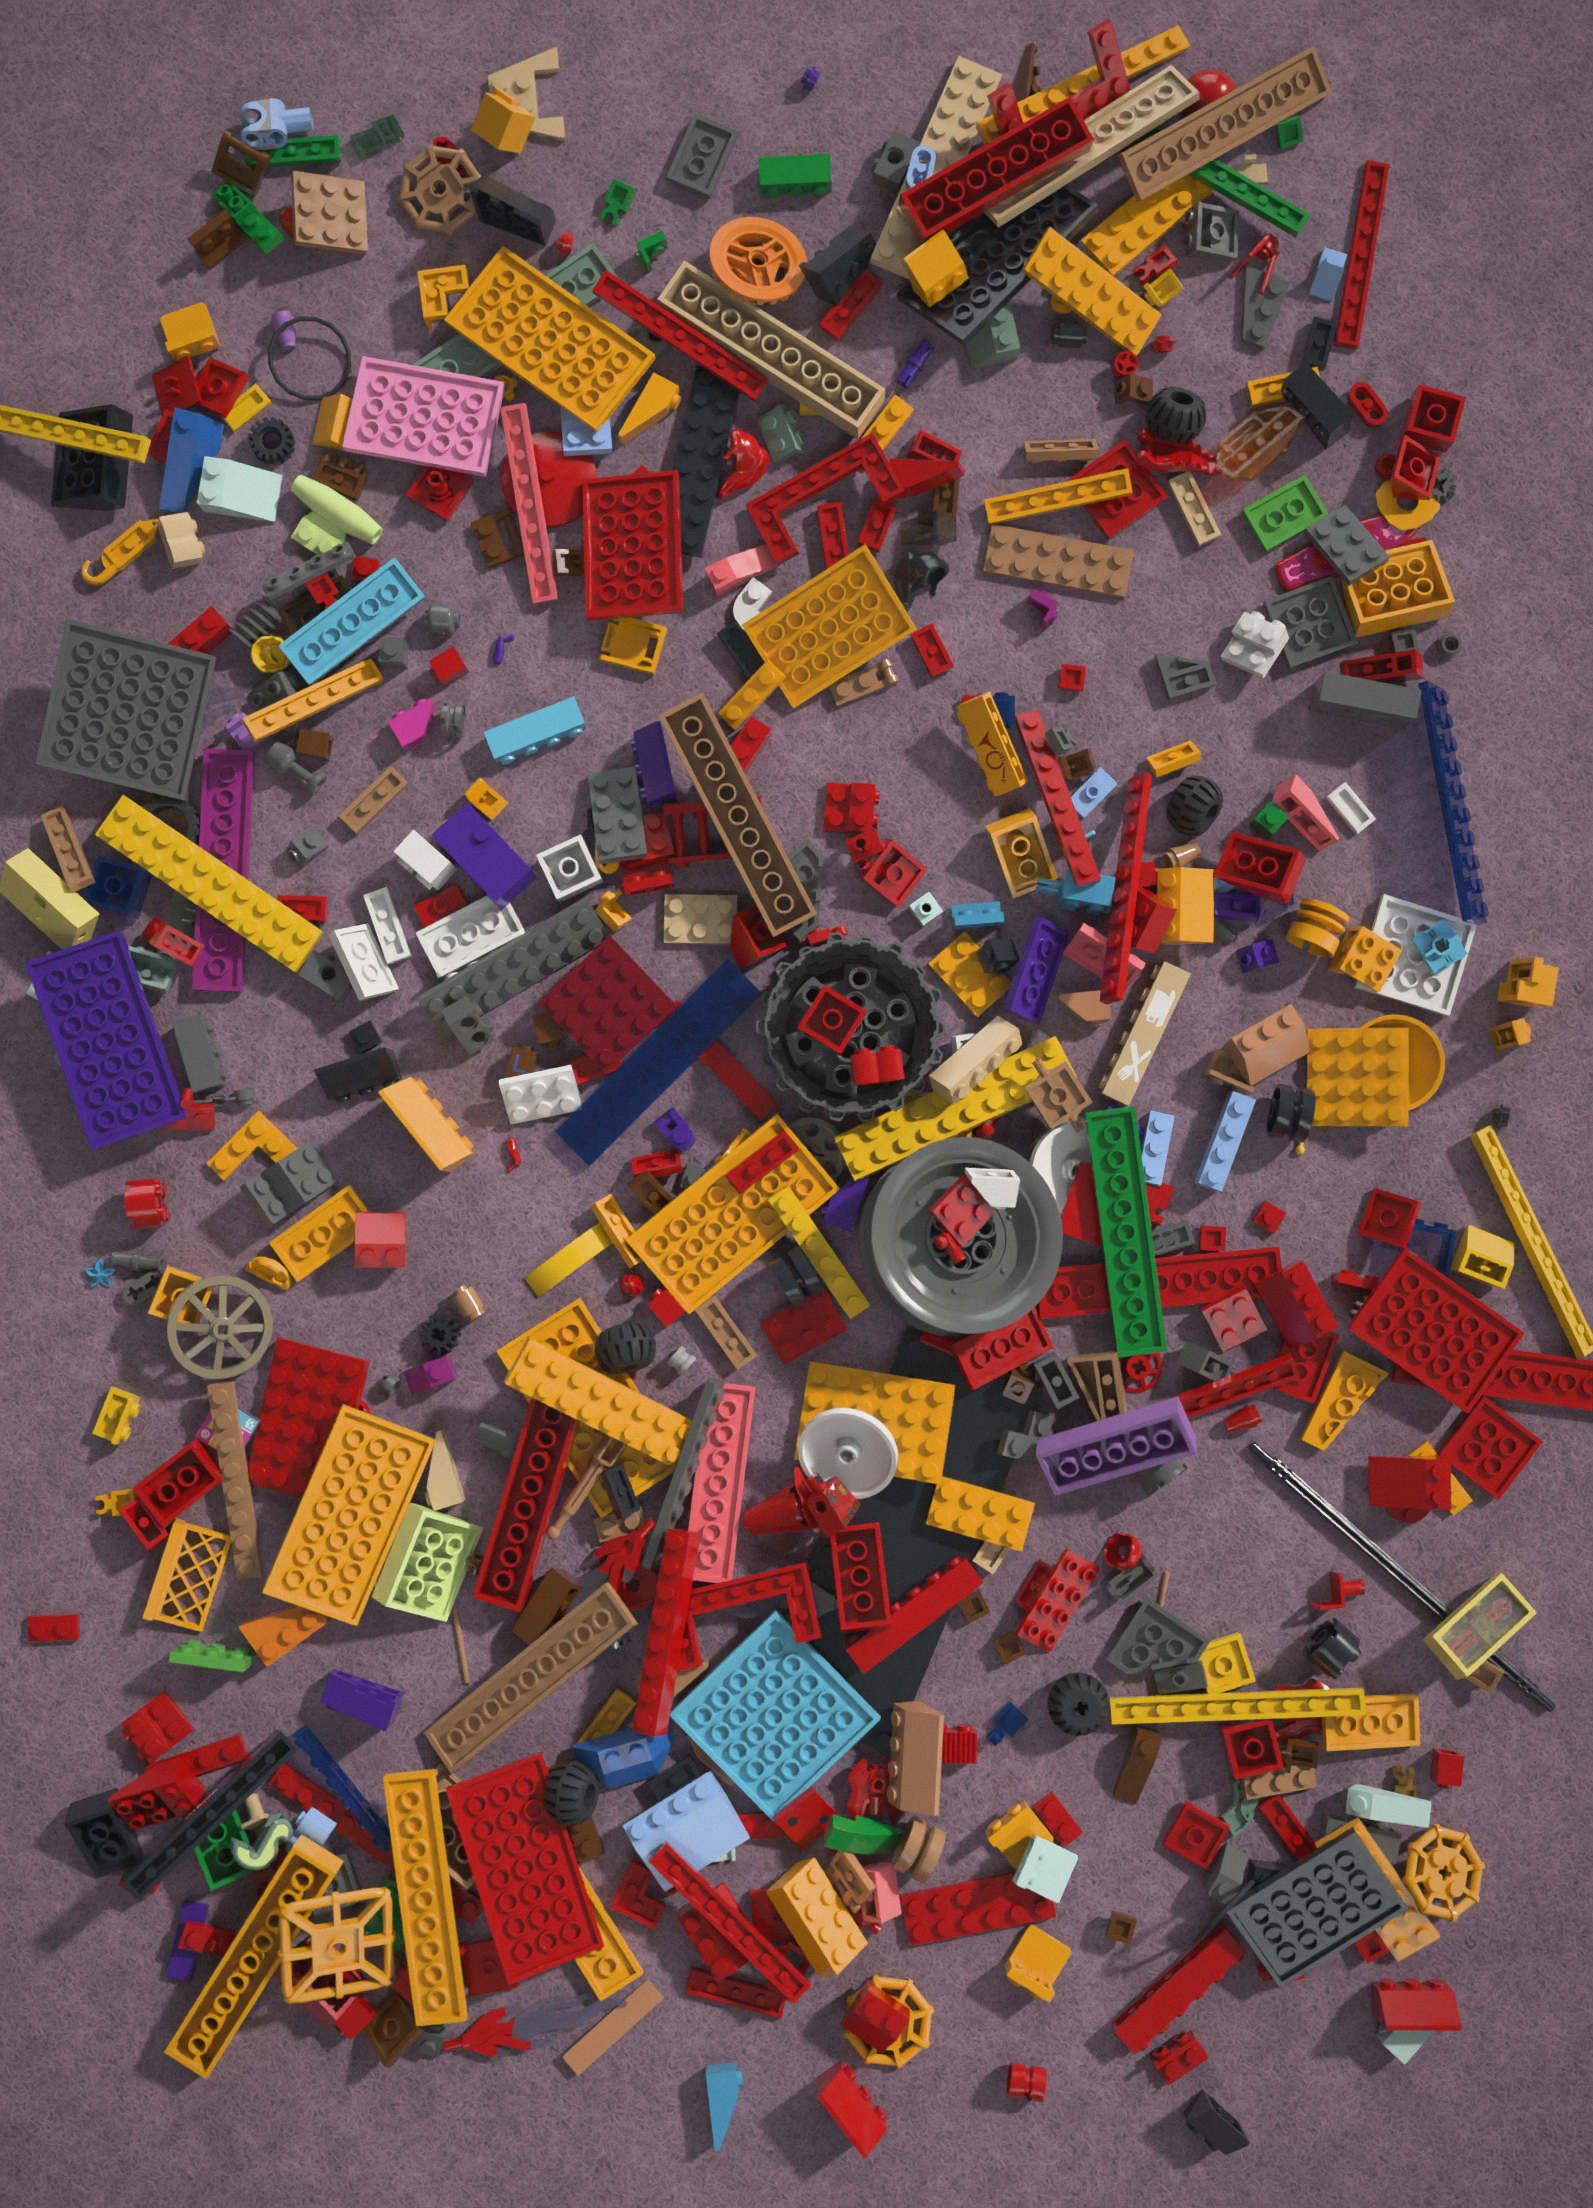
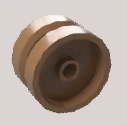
M913 1815L907 1822L894 1850L891 1868L904 1873L911 1867V1878L925 1883L940 1857L946 1839V1831L935 1825L926 1831V1821Z

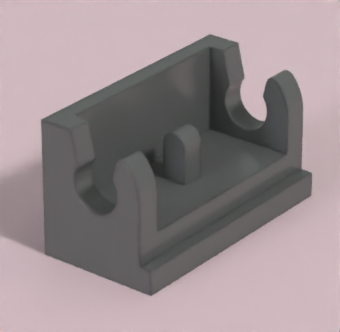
M1141 1553L1138 1563L1133 1568L1126 1571L1117 1570L1102 1583L1120 1606H1122L1160 1575Z

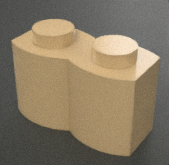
M188 512L159 517L157 525L171 568L200 564L202 556H205L203 543L198 541L195 535L198 532L195 519H191Z

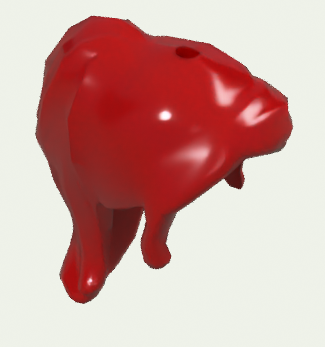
M737 428L729 433L730 449L722 457L725 460L724 462H726L733 456L735 470L718 488L716 499H720L722 502L731 493L743 490L758 482L766 473L770 464L768 452L759 446L754 436Z

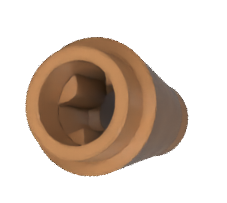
M1196 842L1169 848L1163 854V861L1167 868L1184 867L1200 856L1201 850Z

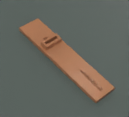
M647 1979L564 2053L562 2058L579 2076L663 2000V1996Z

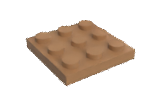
M293 171L291 174L294 245L360 255L367 254L365 182Z

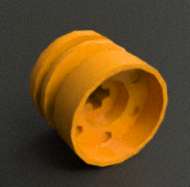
M1308 898L1302 899L1300 902L1301 909L1296 912V917L1302 922L1291 923L1285 936L1286 940L1301 949L1305 940L1309 941L1311 945L1308 952L1326 958L1334 957L1340 941L1333 934H1344L1345 928L1343 926L1348 925L1350 917L1329 903Z

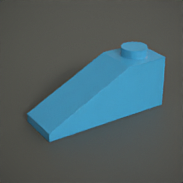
M736 2062L706 2066V2082L715 2151H720L739 2097V2087L743 2086L742 2070H737Z

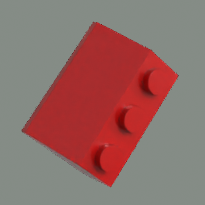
M1296 1260L1253 1283L1289 1349L1318 1339L1339 1327L1304 1261Z
M197 1439L191 1441L132 1489L160 1525L165 1527L223 1481L214 1456L203 1442Z
M722 1882L714 1888L747 1919L726 1884ZM690 1902L682 1907L677 1920L717 1982L735 1973L749 1961Z
M311 1936L298 1948L311 1946ZM312 1957L291 1961L292 1987L312 1968ZM281 1966L274 1973L280 1980ZM357 1969L342 1972L343 1984L366 1980ZM335 1973L318 1976L305 1991L335 1986ZM361 1992L343 1995V1998L340 1999L330 1997L303 2002L302 2004L327 2028L339 2019Z
M1380 1979V1982H1372L1371 2012L1386 2031H1462L1454 1991L1445 1981L1430 1979L1429 1983H1420L1416 1979H1405V1982Z
M840 2060L817 2078V2097L862 2158L865 2159L887 2131L886 2119L888 2117L880 2105L875 2106L870 2100L872 2095L864 2084L860 2086L855 2080L857 2075L849 2064L845 2066Z

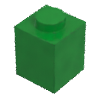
M1270 801L1251 821L1250 825L1266 839H1269L1289 816Z

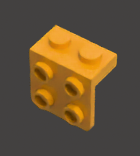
M203 302L163 315L160 319L168 341L165 342L167 351L175 362L187 355L191 358L221 347L209 311Z
M1024 1799L1020 1803L1012 1805L1002 1818L994 1820L985 1831L989 1842L993 1847H998L1016 1870L1033 1833L1053 1842L1052 1834Z
M1030 1924L1004 1964L1006 1975L1008 1976L1007 1979L1017 1987L1022 1985L1029 1989V1994L1039 2001L1044 1999L1050 2003L1055 1995L1052 1985L1071 1955V1950L1068 1946L1040 1928Z

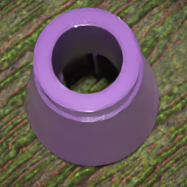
M279 311L271 315V324L276 332L284 322L294 319V317L291 316L290 311ZM295 324L286 327L277 337L282 350L296 348Z

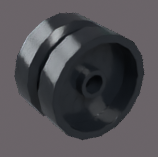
M1277 1084L1269 1106L1266 1124L1267 1135L1283 1138L1287 1133L1290 1141L1305 1142L1314 1118L1316 1103L1314 1090L1299 1088L1295 1093L1292 1086Z
M798 1245L787 1251V1257L793 1265L789 1268L781 1257H777L768 1263L795 1309L806 1303V1296L801 1289L803 1286L806 1287L810 1296L814 1298L825 1292L818 1280L819 1275L808 1257L805 1258Z

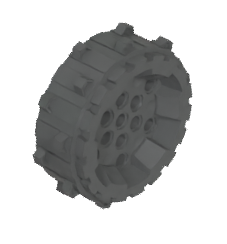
M840 932L830 933L827 944L814 948L807 945L799 950V959L793 964L780 962L775 968L779 981L772 992L763 993L761 1004L767 1009V1016L756 1021V1033L764 1036L768 1042V1050L761 1056L764 1067L776 1068L779 1077L775 1085L781 1092L790 1090L800 1097V1109L809 1114L818 1107L826 1110L832 1121L840 1122L846 1114H856L862 1123L873 1121L875 1111L878 1109L889 1107L896 1112L903 1108L904 1094L908 1091L920 1094L927 1086L923 1078L926 1068L929 1065L940 1064L943 1053L935 1045L937 1038L945 1034V1023L939 1021L935 1006L943 999L939 988H928L923 979L926 971L920 964L914 966L902 957L903 946L894 941L890 945L883 947L875 944L876 942H873L872 937L861 936L860 939L846 941ZM863 974L866 977V983L862 986L855 985L852 980L853 976ZM826 985L849 1000L859 998L862 1002V1008L867 1010V1013L860 1023L858 1031L852 1036L847 1046H850L853 1050L865 1049L863 1041L868 1037L874 1038L877 1042V1047L874 1050H870V1053L879 1052V1047L894 1045L895 1049H901L905 1079L854 1086L850 1058L845 1059L798 1031L799 1024L812 1005L806 998L807 993L812 990L819 993L822 987ZM894 1005L902 1006L904 1015L894 1017L890 1011L891 1007ZM872 1013H876L881 1017V1023L877 1026H872L868 1023L867 1017ZM801 1039L811 1041L812 1048L809 1051L804 1052L798 1048V1042ZM840 1070L847 1071L850 1075L849 1081L846 1083L838 1082L836 1073Z

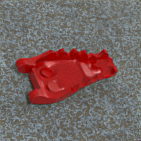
M1143 428L1138 431V441L1145 445V451L1137 453L1136 461L1147 469L1156 472H1199L1211 476H1217L1223 470V462L1219 451L1215 454H1209L1207 450L1203 451L1201 449V444H1194V440L1186 444H1172L1160 440L1159 437H1155L1148 429Z

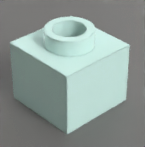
M930 892L909 905V910L922 928L943 913V910ZM928 904L931 907V911L924 912L922 906Z

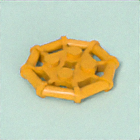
M1434 1824L1413 1843L1409 1842L1407 1846L1409 1852L1405 1877L1402 1878V1881L1408 1887L1418 1906V1911L1422 1915L1429 1914L1447 1919L1449 1922H1455L1458 1916L1474 1903H1479L1481 1899L1479 1897L1482 1870L1485 1868V1864L1481 1862L1469 1840V1834L1465 1831L1458 1832L1441 1827L1439 1824ZM1442 1838L1453 1841L1450 1848L1442 1845ZM1432 1842L1433 1846L1430 1847L1432 1849L1429 1852H1423V1848ZM1461 1848H1463L1471 1863H1467L1466 1859L1460 1855ZM1419 1858L1418 1871L1416 1874L1417 1861ZM1445 1867L1446 1875L1442 1879L1439 1870ZM1472 1870L1470 1887L1467 1889L1465 1887L1467 1872ZM1418 1882L1422 1883L1426 1888L1424 1889V1896L1417 1885ZM1463 1894L1465 1897L1453 1906L1452 1899ZM1434 1898L1442 1899L1443 1907L1432 1905Z
M878 1974L873 1975V1979L869 1982L879 1989L902 1990L899 1996H890L909 2008V2022L897 2041L886 2049L892 2050L894 2055L876 2053L877 2049L872 2046L868 2050L862 2040L847 2029L843 2030V2037L850 2041L866 2065L870 2063L896 2066L898 2069H901L906 2062L922 2049L929 2047L931 2016L934 2009L913 1985V1980L909 1978L903 1980L879 1977ZM862 1988L852 1996L849 1995L847 1997V2011ZM908 1994L919 2007L918 2010L912 2011L904 2001ZM921 2018L920 2033L917 2035L913 2032L914 2019ZM912 2040L914 2043L900 2054L899 2048L901 2044Z

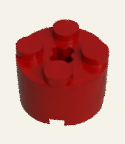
M158 1178L125 1182V1186H130L129 1191H124L127 1219H133L134 1224L129 1225L132 1230L164 1226L165 1221H170L169 1208L163 1205V1197H167L165 1182L161 1183Z

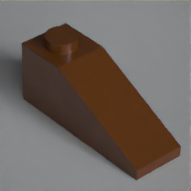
M1134 1724L1112 1795L1113 1797L1137 1804L1156 1761L1162 1737L1157 1731Z

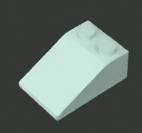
M205 456L197 504L204 512L275 522L282 475L228 459Z

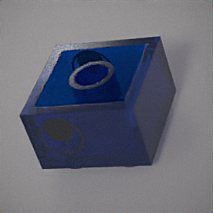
M97 855L92 871L95 883L87 886L84 900L91 906L138 920L153 874L143 868Z

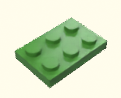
M1306 475L1297 478L1241 511L1265 553L1306 531L1308 527L1329 515Z
M186 1640V1643L179 1645L170 1652L169 1662L244 1672L255 1663L257 1653L250 1652L248 1647L238 1646L235 1647V1650L225 1649L226 1645L221 1643L203 1646L201 1641Z

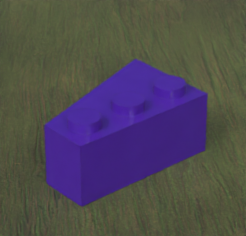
M334 1669L329 1674L320 1702L326 1704L328 1709L341 1711L386 1732L396 1719L404 1692Z

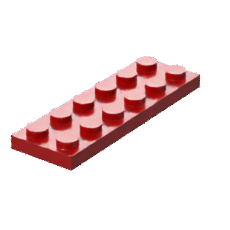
M1016 1871L900 1894L910 1946L1056 1918L1054 1902L1028 1888L1024 1889L1016 1885L1012 1881Z

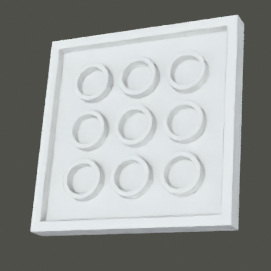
M1383 894L1371 931L1401 949V953L1380 992L1373 991L1357 980L1354 988L1446 1017L1450 1016L1468 954L1461 960H1457L1446 967L1445 970L1433 975L1411 939L1420 932L1426 931L1441 919H1446L1454 933L1459 935L1458 939L1467 953H1469L1477 923ZM1440 941L1435 942L1437 951L1443 952L1445 949Z

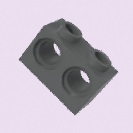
M467 996L441 1010L448 1026L469 1055L495 1040L491 1033L494 1029L487 1016L485 1018L481 1017L483 1012L477 1002L472 1004Z

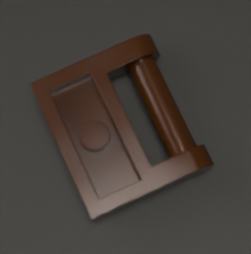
M226 130L221 137L211 172L255 197L260 190L271 155L255 150L236 139L233 133ZM229 146L257 162L256 167L228 151Z
M510 507L503 508L498 513L471 522L488 569L525 556L521 539L512 518L514 514ZM504 521L513 545V549L508 552L497 526V523Z

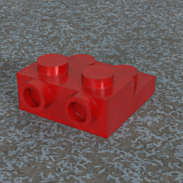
M827 782L823 831L861 834L872 828L877 829L878 815L873 814L874 805H879L880 791L875 790L876 784Z
M886 838L884 841L881 840L884 851L873 855L870 860L865 859L858 868L860 873L857 877L873 891L878 892L892 905L899 908L928 869L893 839Z
M166 1690L121 1724L123 1727L121 1730L123 1737L128 1742L133 1740L138 1747L136 1750L138 1757L144 1762L148 1760L150 1764L195 1730Z

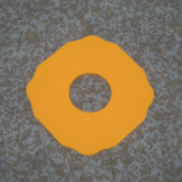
M1391 479L1384 482L1375 494L1378 510L1388 524L1400 531L1416 529L1431 521L1440 509V504L1435 496L1429 501L1418 500V505L1413 510L1406 511L1401 509L1397 504V498H1393Z

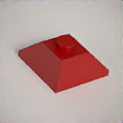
M758 907L748 909L733 916L730 949L741 969L754 965L790 945L783 932L775 937L772 936Z

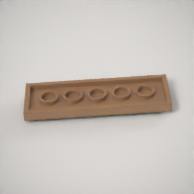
M992 524L983 573L1125 599L1134 550Z

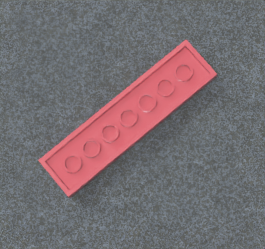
M724 1384V1396L721 1402L717 1404L715 1421L709 1427L707 1433V1444L701 1450L698 1458L700 1464L695 1472L688 1531L701 1533L693 1580L721 1583L732 1580L755 1386Z

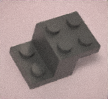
M309 1141L241 1185L240 1188L266 1226L270 1227L336 1183L337 1180Z

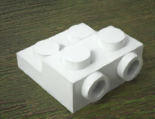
M1252 611L1251 614L1244 612L1232 630L1233 637L1221 655L1222 660L1264 679L1289 639L1285 629L1286 626L1278 620H1273L1272 623L1266 621L1265 617L1259 612Z

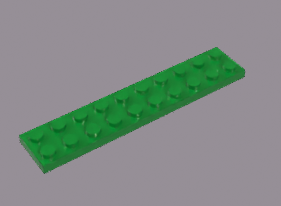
M1135 1106L1085 1112L1115 1348L1118 1358L1167 1351Z

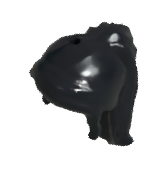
M910 551L904 554L897 563L894 575L897 597L907 613L913 604L917 589L931 584L930 592L932 596H935L938 583L949 573V564L933 552L918 553Z

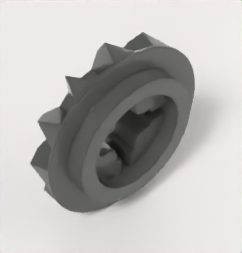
M1438 469L1435 482L1444 483L1440 491L1438 488L1433 489L1431 499L1435 496L1437 502L1440 505H1444L1454 496L1457 485L1454 483V476H1450L1447 473V469Z

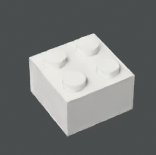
M412 830L394 850L399 856L396 861L411 874L416 871L417 874L414 877L429 890L434 887L439 891L457 870L449 860L415 830Z
M581 834L536 855L552 891L560 903L604 883Z

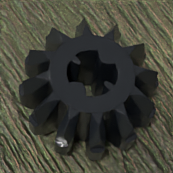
M443 1313L438 1314L437 1320L433 1315L429 1316L430 1324L426 1322L421 1324L427 1330V1332H419L420 1337L426 1336L427 1339L422 1341L421 1345L430 1344L428 1352L432 1353L436 1348L438 1356L443 1354V1349L447 1353H451V1345H459V1342L453 1338L462 1336L461 1332H454L453 1330L458 1328L460 1324L454 1323L450 1325L453 1317L448 1316L444 1321ZM437 1328L439 1331H445L446 1335H443L444 1340L441 1338L436 1339Z

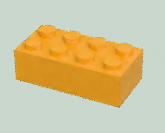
M815 1857L797 1862L766 1891L819 1978L838 1975L868 1944Z

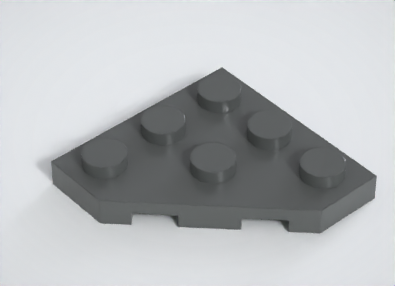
M808 839L787 856L817 915L789 929L799 942L810 931L815 930L819 922L824 857Z
M1147 1597L1108 1656L1107 1661L1126 1674L1194 1663L1199 1660L1211 1640Z

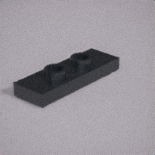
M737 620L716 633L748 680L765 663Z

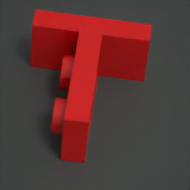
M155 916L146 926L145 933L142 936L151 945L190 966L194 964L204 947L200 942L183 934Z

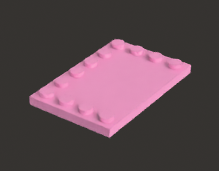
M362 356L342 447L344 451L486 477L505 384L501 381Z

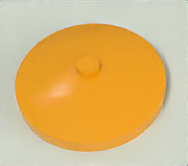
M1405 1015L1377 1017L1360 1027L1409 1028V1111L1426 1103L1440 1087L1445 1072L1444 1051L1435 1033L1421 1021Z

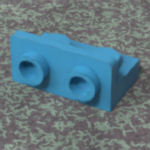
M998 901L958 904L951 907L953 930L1002 926L1004 923V914L1000 910V902Z

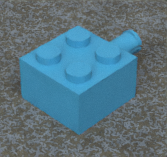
M1066 869L1060 881L1038 877L1036 893L1057 896V905H1062L1063 910L1076 911V908L1085 909L1086 914L1100 916V912L1104 913L1111 906L1116 877L1100 874L1101 880L1099 883L1076 888L1069 869Z

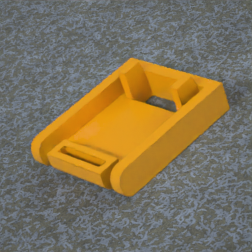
M631 617L611 619L618 621L619 624L608 622L601 651L609 653L610 656L600 654L599 661L655 675L667 627ZM650 638L658 639L653 660L645 657Z

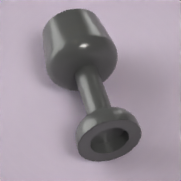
M279 741L276 742L266 754L265 762L280 775L292 771L308 783V792L311 795H315L325 783L327 775L324 773L311 774L296 763L298 754L294 749Z

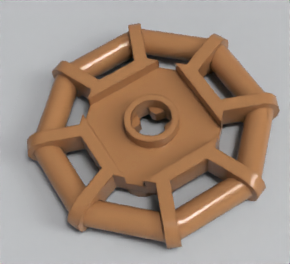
M430 144L426 150L409 163L403 164L402 168L404 170L400 194L397 196L399 204H402L417 230L421 231L424 229L442 232L450 236L472 217H477L471 195L469 204L463 200L465 199V188L470 186L481 175L467 157L465 150L437 147L434 144ZM437 157L452 159L451 164L443 165L437 161ZM431 159V164L420 172L417 171L419 167ZM460 164L469 175V178L462 179L457 172ZM412 176L417 177V188L415 187V191L410 192ZM438 184L441 186L446 185L443 194H435ZM418 199L424 209L421 214L418 213L412 204V200ZM460 206L466 209L450 221L449 214ZM430 214L443 216L444 223L427 220Z

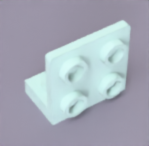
M1033 1833L1012 1881L1024 1889L1028 1888L1059 1903L1078 1856Z

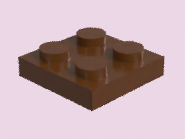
M397 1991L375 2012L373 2019L363 2028L382 2065L390 2068L425 2032L422 2026H416L414 2011L408 2001Z

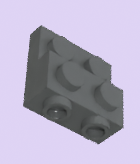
M1197 202L1188 208L1184 215L1187 234L1183 239V248L1186 249V256L1206 261L1210 258L1231 262L1238 258L1240 211L1203 202Z

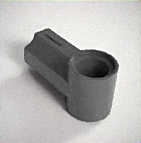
M481 1422L474 1442L499 1451V1454L513 1459L520 1435L514 1433L515 1430H505L489 1423Z

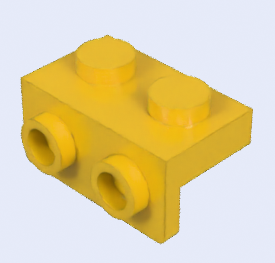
M111 1387L92 1434L110 1440L113 1445L122 1444L123 1441L126 1442L132 1430L129 1427L131 1421L137 1417L141 1405L139 1401L141 1397L119 1388Z

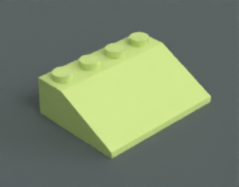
M409 1503L372 1597L386 1607L447 1622L467 1571L465 1569V1559L474 1554L483 1527L439 1511H433L431 1508Z

